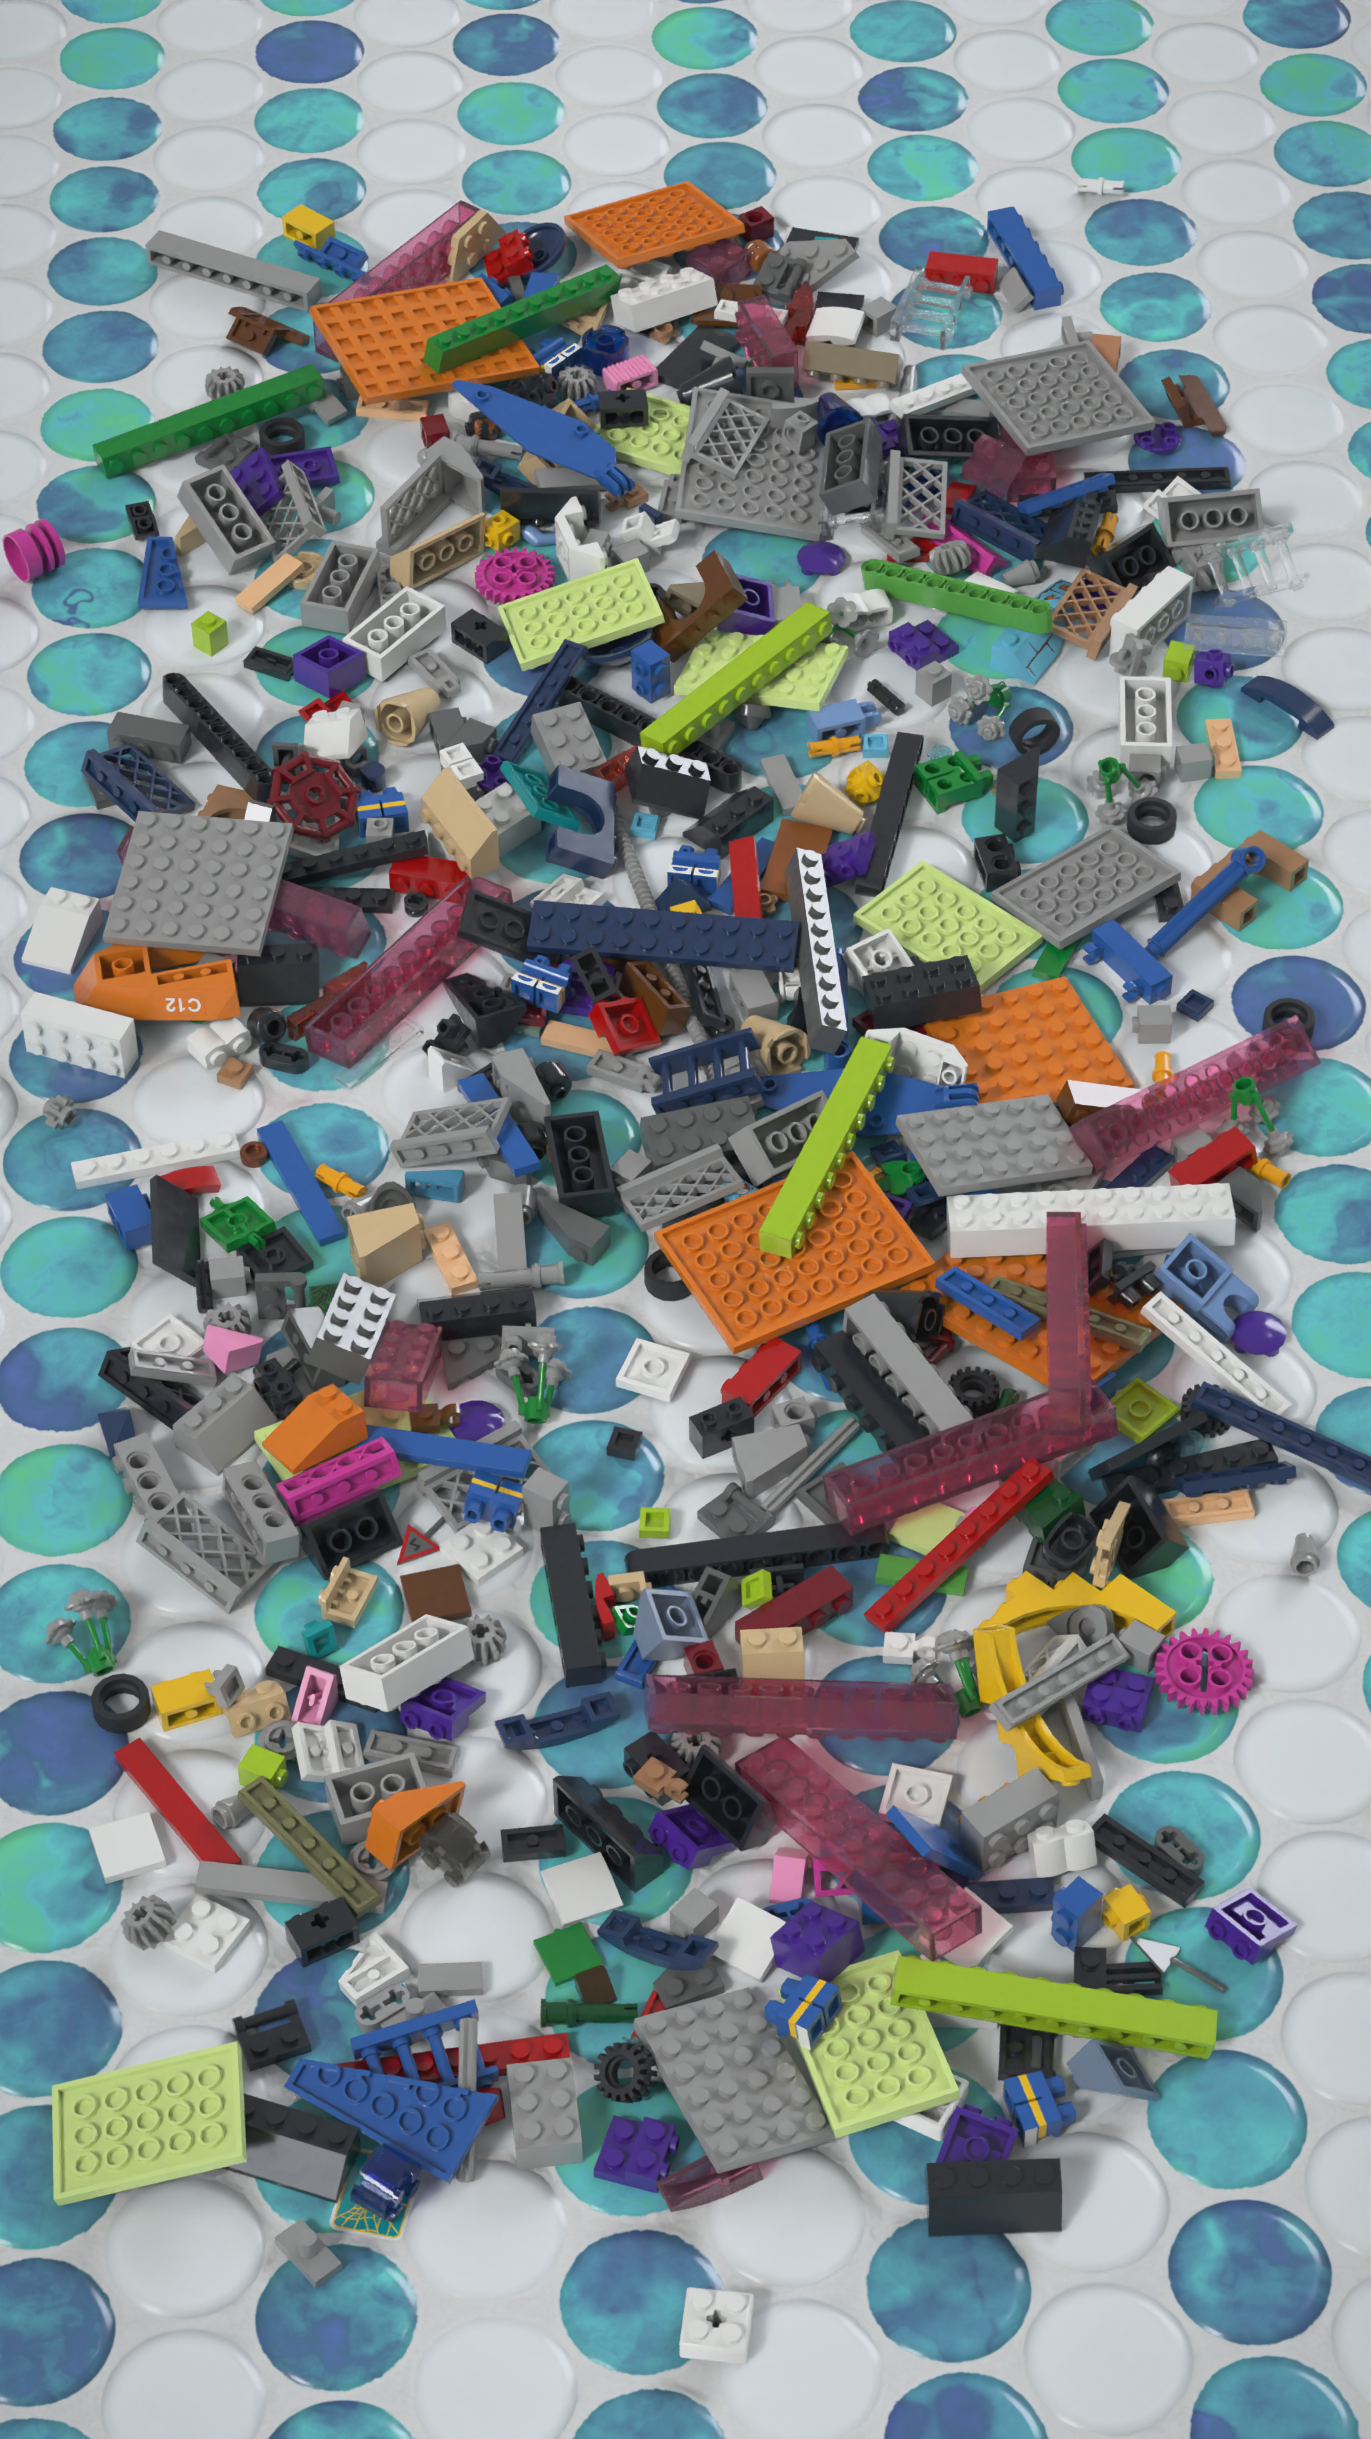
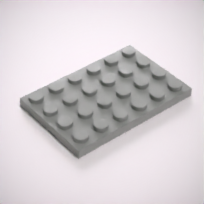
M1110 824L992 891L991 900L1018 920L1035 929L1045 940L1061 950L1092 932L1093 929L1113 920L1181 880V872Z
M1048 1094L982 1103L977 1106L968 1105L897 1115L895 1123L939 1197L1089 1175L1093 1168L1092 1163Z
M749 1987L634 2019L633 2028L645 2049L652 2054L650 2058L655 2060L658 2072L718 2174L835 2139L824 2110L772 2024L765 2019L764 2011Z

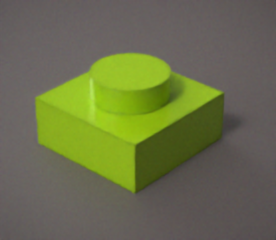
M641 1507L639 1538L669 1539L670 1508Z
M762 1569L741 1579L742 1607L752 1610L773 1600L771 1572Z

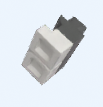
M464 743L439 750L441 771L448 767L474 801L477 800L478 796L484 795V792L477 784L478 781L484 780V772Z

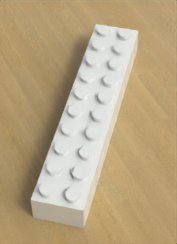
M1229 1183L947 1196V1230L950 1258L1088 1252L1103 1238L1113 1243L1112 1251L1177 1248L1189 1233L1206 1247L1235 1245L1236 1218Z

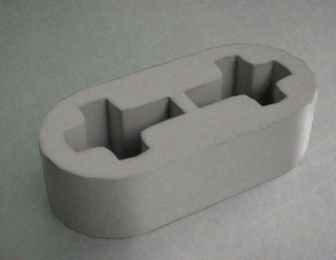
M391 1985L360 2003L355 2010L357 2029L365 2034L381 2029V2023L405 2009V2003L410 1999L408 1989L401 1985ZM395 1998L397 2001H399V2000L402 1999V2003H401V2004H397L396 2002H392V2003H391V1999ZM364 2015L375 2016V2019L372 2021L369 2018L364 2019Z

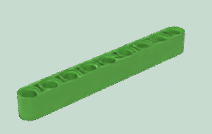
M870 559L861 564L862 578L866 591L882 589L887 597L1034 634H1046L1054 628L1050 603L1044 600L878 559Z

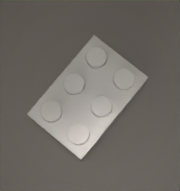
M581 702L532 715L530 732L549 775L552 774L558 765L604 780L606 779L608 763Z
M414 1751L324 1776L326 1799L343 1846L367 1839V1829L372 1817L371 1810L379 1800H386L397 1792L426 1787Z
M1037 1767L961 1812L959 1845L983 1872L990 1868L999 1867L1005 1859L1015 1853H1022L1029 1847L1027 1834L1041 1826L1057 1828L1060 1792Z
M572 2058L507 2064L508 2092L517 2169L524 2170L583 2163L582 2137Z

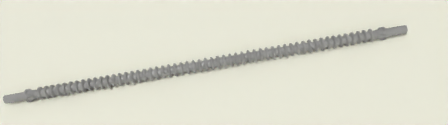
M615 804L614 814L617 816L614 826L616 847L632 884L640 909L658 910L622 816L618 813L619 808ZM662 962L669 983L691 1006L685 1025L690 1032L692 1042L697 1044L709 1040L705 1028L697 1020L689 987L680 964ZM713 1063L702 1066L707 1081L714 1079Z

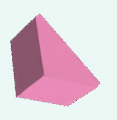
M208 1325L203 1351L224 1374L259 1364L264 1338Z
M306 1666L291 1721L319 1726L326 1724L339 1702L336 1675Z
M778 1848L774 1855L769 1903L778 1904L802 1898L810 1851Z

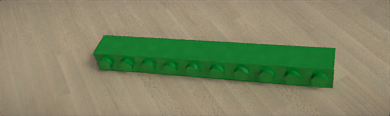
M606 264L427 338L423 361L437 374H440L611 302V295L618 293L622 277Z
M312 364L93 444L96 464L108 479L221 437L225 433L237 431L327 397L323 377Z

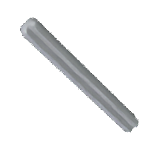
M853 1417L847 1419L760 1504V1508L765 1512L770 1511L772 1514H775L798 1489L860 1430L861 1426Z
M463 2018L460 2020L458 2088L476 2092L478 2023L474 2018ZM475 2142L456 2173V2179L459 2182H472L474 2180Z

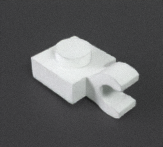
M885 1632L883 1663L913 1665L914 1658L935 1659L936 1652L933 1651V1648L935 1647L936 1638L925 1636L916 1641L915 1633Z

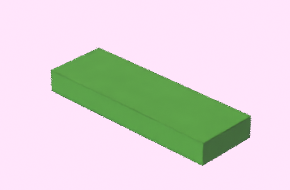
M880 1554L875 1583L894 1586L920 1560ZM960 1566L933 1592L964 1597L969 1567Z

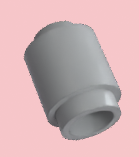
M517 1184L511 1187L509 1193H522L524 1225H527L535 1216L537 1192L528 1184Z

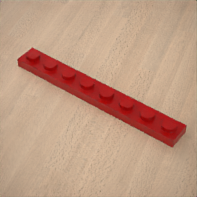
M1031 1457L864 1613L866 1621L884 1634L895 1628L1054 1479L1052 1470Z
M567 2032L478 2044L485 2068L497 2065L498 2077L507 2076V2064L571 2057ZM459 2047L445 2049L454 2078H457L459 2072ZM432 2051L412 2053L421 2081L441 2083L442 2080ZM399 2055L379 2058L385 2075L389 2074L406 2078ZM364 2060L335 2064L341 2067L370 2071L367 2061Z

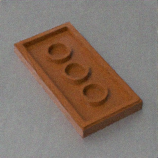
M782 818L761 884V893L774 894L778 897V900L789 902L785 869L796 848L812 850L821 855L827 853L833 829Z

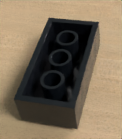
M968 955L954 956L950 959L935 962L929 961L920 965L900 967L895 970L875 972L871 975L862 976L865 1004L875 1029L904 1028L982 1012L980 985Z

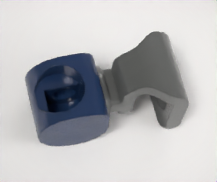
M361 745L350 758L344 759L345 771L349 777L357 778L361 776V786L365 790H369L372 793L380 792L386 786L385 767L378 762L368 763L367 748ZM361 753L359 760L351 763L353 757Z

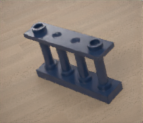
M750 1027L649 1057L648 1061L652 1069L662 1078L663 1094L651 1097V1106L655 1113L660 1114L764 1093V1084L755 1067L751 1068L749 1052L761 1049L752 1028ZM739 1055L740 1071L725 1076L724 1059ZM713 1063L714 1079L699 1083L698 1067ZM687 1071L688 1087L673 1091L672 1075Z

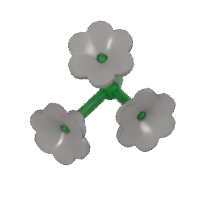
M838 597L834 603H830L827 606V611L831 615V624L833 625L832 633L819 643H836L839 645V640L834 638L836 631L842 630L854 638L856 646L854 654L857 657L868 658L871 652L878 648L879 643L877 640L879 639V633L868 629L863 634H856L847 628L850 623L857 620L856 604L853 601H847L843 597Z

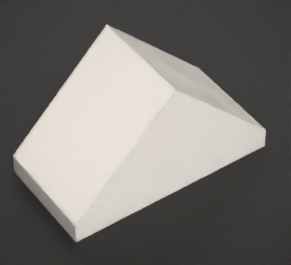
M430 1046L428 1049L429 1077L443 1093L457 1087V1080L467 1078L477 1072L464 1056Z

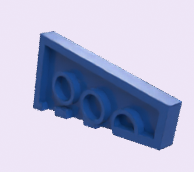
M172 537L147 538L138 597L139 609H188V602Z

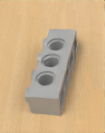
M147 1432L114 1444L115 1456L112 1457L116 1473H122L124 1476L122 1481L127 1494H133L134 1496L133 1503L138 1515L143 1514L145 1517L144 1523L149 1518L153 1519L179 1495ZM183 1503L177 1507L178 1515H190ZM173 1522L159 1523L166 1531L175 1532ZM180 1523L181 1532H192L191 1523Z
M256 1460L223 1468L222 1491L264 1564L267 1565L299 1557V1544L302 1543L300 1528L292 1523L290 1512L287 1507L284 1508L281 1504L277 1489L271 1487L267 1472L261 1470Z

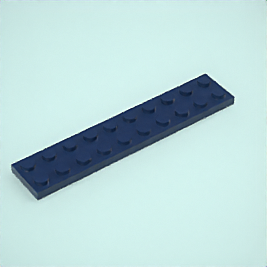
M534 900L527 952L576 955L595 946L602 958L649 960L651 962L794 973L800 925L799 921Z

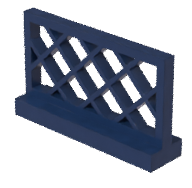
M986 490L967 501L962 498L956 500L950 520L954 525L1021 561L1027 559L1028 561L1034 560L1035 562L1043 538L1042 533H1044L1047 524L1034 516L1029 517L1028 514L1019 513L1016 506Z
M131 743L102 753H98L95 749L86 751L81 772L134 822H136L138 811L183 814L195 809L196 803ZM129 753L134 759L122 757V755ZM109 762L116 763V766L111 765ZM120 764H121V765H125V766H129V767H133V768H134V771H133V770H129V769H125V768H121V767H120ZM138 769L148 771L151 775L137 771ZM125 777L133 778V781H128ZM136 779L149 782L151 784L149 786L145 784L136 783ZM154 784L164 786L167 790L154 787ZM141 792L148 793L149 797L144 796ZM153 795L167 798V801L152 797ZM170 800H177L183 804L180 805L170 802ZM157 807L163 808L165 810L159 812L160 810Z

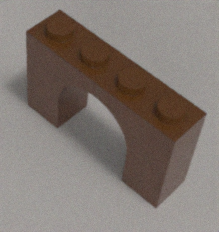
M715 550L696 565L705 584V594L700 606L694 613L678 620L674 610L659 598L657 599L665 622L652 627L653 641L670 654V661L673 663L748 600L729 561Z

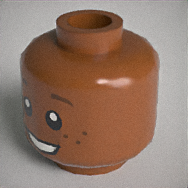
M757 239L749 242L744 247L743 262L758 274L769 252L776 253V251L765 241Z

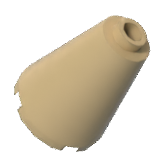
M424 687L384 699L374 712L376 728L379 732L383 731L387 736L385 740L395 746L409 745L415 741L429 722V713L435 712L439 708L440 698L432 688Z
M814 771L805 786L806 788L800 795L791 813V817L795 820L850 835L854 831L859 833L866 820L862 817L864 812L820 773Z
M752 1015L743 1022L741 1030L751 1027L759 1041L761 1049L755 1050L753 1053L770 1075L798 1073L803 1068L800 1065L804 1058L808 1060L811 1048H809L808 1035L801 1029L758 1015Z

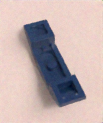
M481 456L475 463L484 477V487L500 496V487L537 488L536 485L501 472L502 464Z
M1257 676L1241 687L1242 693L1258 703L1266 699L1298 719V728L1316 740L1334 728V723L1324 710L1305 693L1289 683L1269 676Z
M896 1140L870 1148V1153L877 1167L881 1170L882 1163L898 1160L908 1162L907 1153ZM924 1180L918 1185L906 1188V1193L899 1195L900 1198L913 1202V1207H920L944 1198V1196H938L930 1181L925 1182Z
M609 1691L582 1698L579 1707L526 1720L524 1714L495 1721V1727L505 1748L532 1750L565 1744L593 1734L620 1719L621 1714Z
M615 1909L597 1930L598 1936L619 1950L644 1962L673 1970L690 1971L701 1969L719 1947L718 1941L691 1934L685 1940L643 1927L640 1917Z

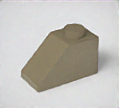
M704 582L671 584L663 602L684 617H688L700 606L705 594Z

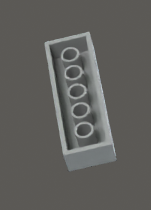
M873 1293L845 1308L842 1330L942 1450L940 1465L967 1451L973 1423L972 1412L967 1406H963L960 1403L954 1389L949 1384L946 1385L936 1366L932 1363L929 1364L925 1359L920 1346L917 1343H913L907 1336L904 1326L900 1322H896L890 1315L888 1306L883 1301L880 1302Z

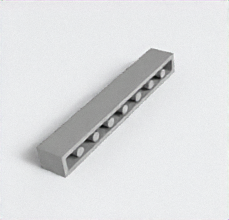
M159 230L145 245L147 264L304 312H309L310 306H314L322 298L321 280L318 277Z

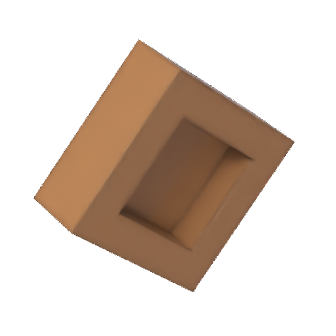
M229 1057L216 1074L217 1082L242 1090L253 1075L254 1066Z

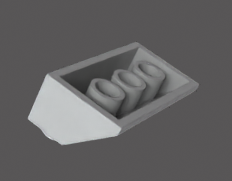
M1260 488L1165 497L1157 501L1159 526L1167 548L1265 538Z

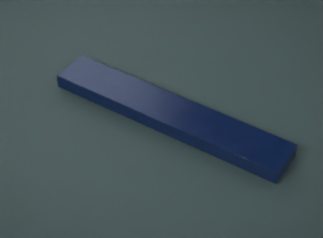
M567 639L563 641L491 755L498 756L502 761L518 763L533 739L530 732L532 715L551 710L587 655L588 649L586 646Z

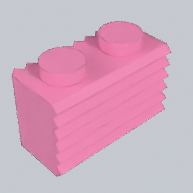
M641 354V356L636 358H629L628 361L625 360L619 364L616 363V365L604 367L603 386L606 390L611 389L612 391L626 390L628 387L647 390L658 386V369Z

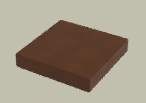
M459 1564L400 1576L411 1623L426 1614L448 1621L472 1616Z

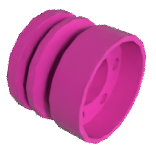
M44 518L35 521L34 524L26 525L25 530L20 528L3 536V549L7 561L15 575L23 582H28L42 576L43 570L50 572L54 568H59L65 564V551L59 535L54 527Z

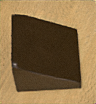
M603 1964L577 1973L574 1976L575 1988L584 2004L613 2003L617 2001L609 1975Z

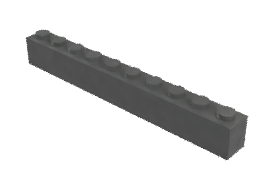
M796 848L785 869L791 919L792 921H799L800 925L796 955L809 1048L835 1054L847 1032L822 857L821 854L812 850Z

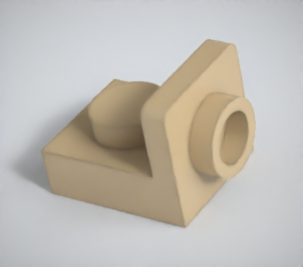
M643 1571L607 1576L608 1583L614 1593L615 1602L640 1600L641 1591L644 1588L652 1589L651 1582L645 1583Z

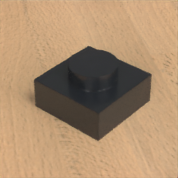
M614 1426L607 1445V1456L635 1461L643 1440V1432Z

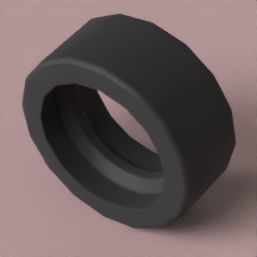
M280 417L266 421L259 430L260 448L263 447L267 450L269 456L303 451L305 448L304 428L299 421L292 418ZM277 436L293 437V439L283 442L271 440Z
M1034 707L1023 711L1012 721L1009 727V737L1020 754L1023 755L1037 746L1040 749L1041 755L1056 744L1060 737V727L1051 711L1043 707ZM1038 725H1046L1044 730L1035 737L1023 739L1030 729Z
M1146 797L1136 800L1130 805L1127 813V831L1134 840L1143 844L1158 845L1167 842L1174 836L1176 831V809L1171 803L1161 798ZM1145 816H1154L1161 818L1165 823L1158 826H1150L1139 822L1138 819Z
M1282 998L1275 1000L1265 1008L1262 1024L1263 1034L1270 1043L1278 1047L1289 1049L1303 1046L1312 1039L1315 1024L1314 1011L1308 1004L1298 999ZM1289 1017L1299 1020L1303 1023V1026L1297 1029H1286L1276 1025L1273 1021Z
M661 1249L652 1253L645 1261L644 1283L647 1291L653 1297L663 1301L674 1302L690 1296L691 1292L682 1279L668 1282L658 1279L654 1275L663 1268L673 1266Z
M123 1673L104 1678L95 1686L91 1695L94 1719L101 1728L108 1732L117 1734L132 1732L140 1728L148 1720L151 1712L148 1688L141 1679L134 1675ZM117 1694H130L139 1699V1704L126 1713H111L103 1708V1704L110 1697Z

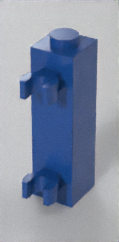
M1114 919L1092 930L1091 943L1083 947L1088 953L1083 956V960L1088 965H1093L1101 958L1125 981L1123 988L1128 992L1122 994V997L1128 1003L1134 1002L1141 996L1151 1005L1171 994L1173 975Z

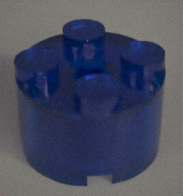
M600 325V329L593 331V328H590L583 334L582 363L586 369H593L594 375L603 377L604 367L607 368L608 366L616 365V363L619 364L621 361H628L629 337L625 335V331L622 328L614 325Z
M383 2143L382 2146L378 2145L360 2170L359 2174L362 2175L361 2185L358 2186L354 2183L350 2201L384 2221L394 2224L403 2210L401 2203L405 2197L412 2198L419 2188L421 2181L417 2177L422 2169V2165L386 2143Z

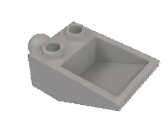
M444 436L431 447L421 449L418 452L417 461L421 466L434 453L441 455L443 494L450 496L451 502L476 515L483 512L486 516L484 477L462 445Z
M523 1048L496 1053L492 1056L493 1089L499 1098L509 1097L512 1101L508 1111L512 1119L519 1124L525 1121H536L545 1128L544 1117L551 1116V1103L536 1075V1068L532 1057L528 1058Z

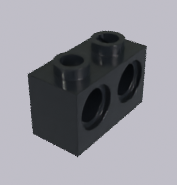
M1005 834L974 838L973 858L986 893L996 890L1021 875L1020 863L1014 860L1013 844L1008 843Z

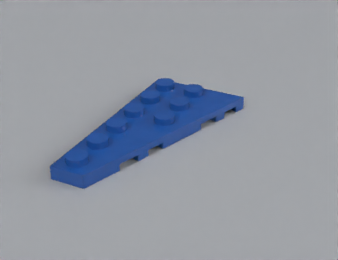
M300 2058L284 2085L286 2089L349 2126L359 2128L361 2133L448 2184L452 2182L500 2099V2096L496 2094L448 2087L432 2082L389 2074L384 2075Z

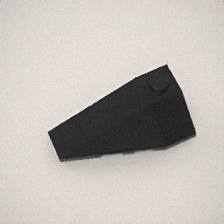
M469 973L442 980L443 986L463 1023L471 1029V1038L480 1049L494 1048L499 1043L506 1042L527 1011L526 1004L518 995L514 993L506 995L501 987L491 988L487 986L485 980Z

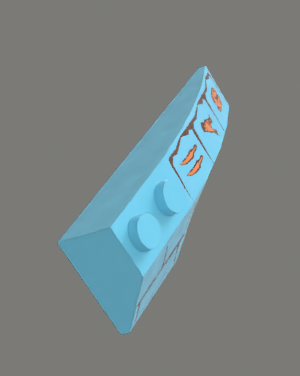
M1060 579L1040 592L1035 598L1049 602L1051 612H1053L1072 583ZM1073 607L1064 608L1066 613H1074L1075 611ZM1064 621L1053 622L1060 627H1066ZM1006 627L991 645L990 668L1035 685L1059 656L1062 642L1065 639L1051 632L1040 635Z

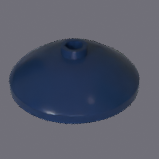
M546 222L534 225L524 231L531 243L528 246L534 254L532 259L534 269L520 276V278H530L532 272L544 273L558 262L567 242L566 233L561 226L556 223Z
M647 628L629 636L609 641L606 644L589 648L584 660L600 666H626L631 662V650L653 639L652 628Z

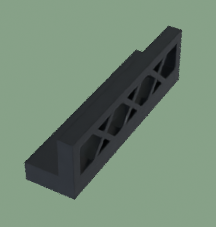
M131 1347L108 1350L98 1376L171 1430H173L175 1422L202 1400L179 1382L131 1376L129 1360L127 1359L130 1349H132Z

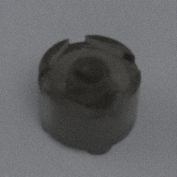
M449 1812L445 1813L418 1840V1844L425 1852L422 1855L423 1861L432 1870L438 1867L443 1871L444 1878L454 1888L463 1884L491 1857L485 1841L481 1844L477 1842L474 1836L478 1832L474 1827L454 1812L450 1815Z

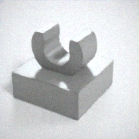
M226 1664L222 1671L214 1670L215 1680L212 1683L205 1682L204 1686L209 1695L215 1696L220 1707L229 1709L245 1689V1685L238 1668Z

